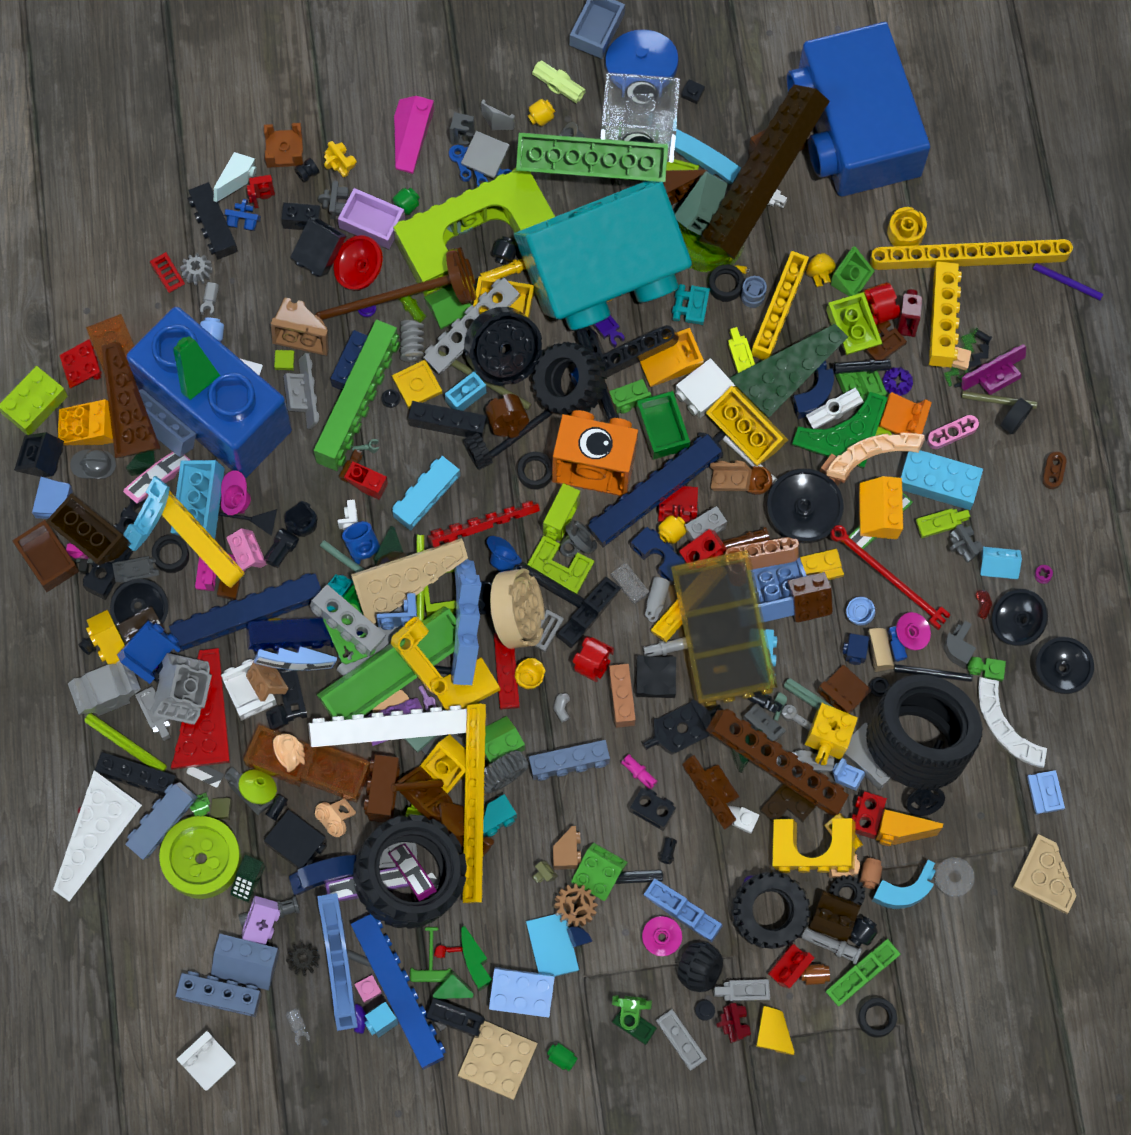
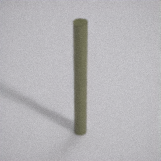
M962 391L961 397L1011 406L1018 401L1015 398ZM1025 400L1033 406L1032 409L1037 408L1036 401Z

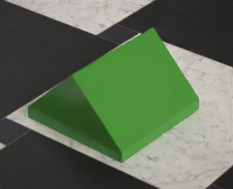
M853 246L833 274L831 286L847 296L859 294L875 270L859 250Z
M452 284L424 297L440 329L453 324L458 318L461 320L466 315L464 312L471 306L470 303L464 305L460 303Z

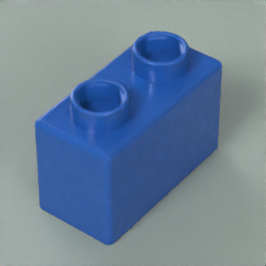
M884 21L806 41L803 44L799 68L789 70L787 73L788 91L794 84L816 88L830 101L815 125L817 134L810 135L808 139L810 159L817 176L820 178L832 176L837 194L841 197L921 177L930 151V143L888 23Z
M179 307L172 308L127 353V360L138 389L146 391L196 433L195 439L232 471L241 472L245 478L292 431L284 396ZM188 336L198 343L220 374L218 378L191 400L181 393L173 350L180 339Z

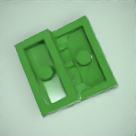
M877 371L874 373L836 374L843 394L856 388L864 403L869 392L882 396L887 395Z

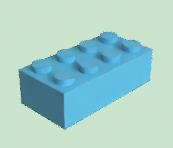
M921 450L919 453L908 451L900 477L902 478V490L971 510L983 469Z

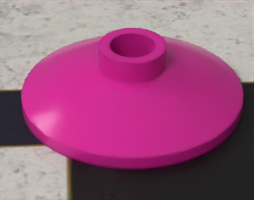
M914 612L906 613L899 618L896 632L900 642L910 650H920L927 646L930 641L931 630L926 619Z
M664 916L655 917L643 929V944L650 953L656 956H668L680 947L682 931L673 919ZM660 934L665 935L666 939L664 941L658 939Z

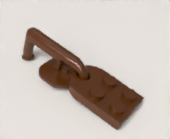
M418 766L396 783L434 779L421 766ZM441 787L399 791L423 816L429 820L435 819L445 825L448 832L455 835L461 844V849L464 851V806L453 804L450 796ZM490 837L483 839V857L494 844V840Z

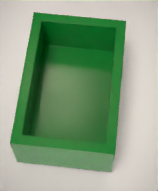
M673 391L637 401L636 410L653 460L679 453L684 448L689 449L690 440Z

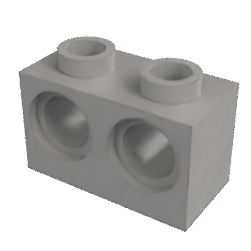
M716 506L685 524V535L691 543L708 529L715 530L716 533L726 529L727 520Z

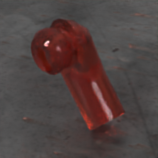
M979 590L975 595L982 605L978 612V617L986 619L992 607V601L987 591Z

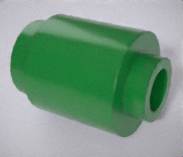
M560 1043L557 1046L553 1044L547 1052L550 1062L569 1072L578 1060L574 1056L575 1053Z

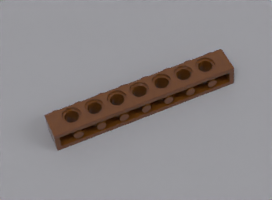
M729 709L717 710L706 729L707 732L827 814H839L849 794L844 792L842 786L828 781L829 778L826 775L815 772L813 766L806 762L802 763L798 760L797 755L783 750L781 744L767 739L765 733L751 728L752 725L749 722L735 717L736 714ZM731 724L734 726L733 734L730 732ZM747 735L750 738L749 744H747L745 741ZM762 746L765 747L764 755L761 753ZM778 756H779L780 759H781V764H780V765L777 764V757H778ZM793 767L796 769L795 776L792 774ZM809 778H810L811 781H812V784H811L810 787H809V785H808V779H809ZM824 788H825L826 791H827V796H826V797H824V795H823V790H824Z

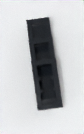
M605 577L584 600L582 606L571 616L569 622L557 634V638L570 648H573L621 590V587L608 577Z

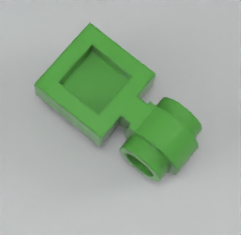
M971 657L967 669L969 674L981 675V672H984L983 678L1003 681L1006 661L986 658L984 664L981 658Z
M205 792L198 795V798L190 807L195 817L207 815V812L210 811L208 806L210 801Z

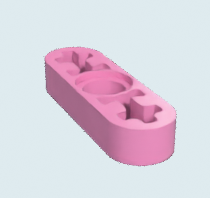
M967 415L930 432L927 438L929 447L939 449L975 433L979 425L978 419L975 416ZM967 421L969 423H973L972 428L970 426H967L963 429L962 432V427L966 425ZM955 428L958 431V435L950 436L948 429ZM944 432V437L939 440V443L932 441L934 436L936 438L942 437Z

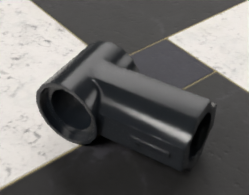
M281 528L275 536L274 544L264 557V561L278 568L287 554L294 550L298 544L299 537Z

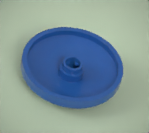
M634 30L619 36L610 45L606 54L607 73L611 80L624 90H626L630 82L642 79L654 83L660 89L673 79L678 68V53L672 41L663 34L652 30Z

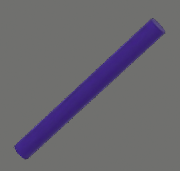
M1036 263L1033 268L1093 298L1101 300L1103 293L1041 264Z

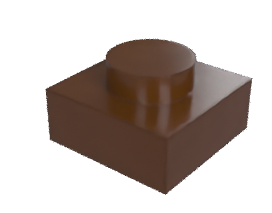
M220 579L217 596L237 600L240 580L230 588Z

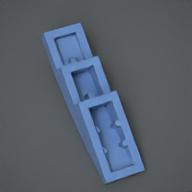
M655 878L643 894L662 910L710 942L714 940L723 927L720 922L705 914V911L690 903L687 898Z

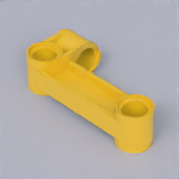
M413 617L392 636L391 645L426 686V689L435 695L442 696L448 691V683L417 646L418 642L428 634L429 630L419 617ZM405 638V644L400 647V641ZM439 681V684H440V685H439V687L435 690V689H434V686H435V684Z

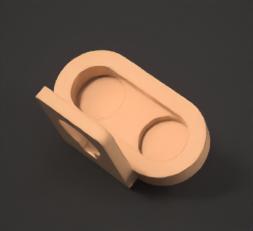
M346 799L331 805L327 802H322L315 809V817L325 826L328 833L334 837H340L345 834L346 824L343 820L356 814ZM340 806L346 807L348 813H340Z

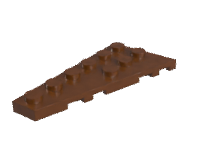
M114 342L103 345L102 354L115 458H123L161 449L121 343Z

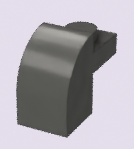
M964 621L962 626L958 624L954 633H949L944 643V650L949 660L964 669L976 650V647L963 641L972 625L967 621Z

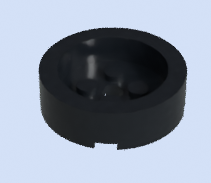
M510 307L492 308L480 314L470 325L464 341L465 356L472 369L485 381L499 386L511 383L516 384L526 379L535 370L536 364H539L540 361L538 359L543 351L542 336L538 327L521 311ZM509 344V351L503 353L502 345Z

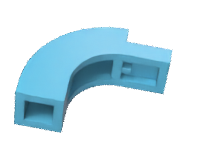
M927 860L918 880L908 887H896L882 880L872 901L892 909L907 908L919 903L926 897L934 885L927 881V879L932 880L936 872L933 869L935 863Z

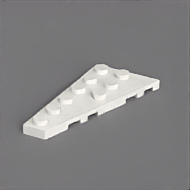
M95 770L53 889L69 902L142 806Z

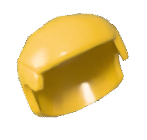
M535 658L523 660L515 671L517 684L524 689H535L543 682L545 668Z

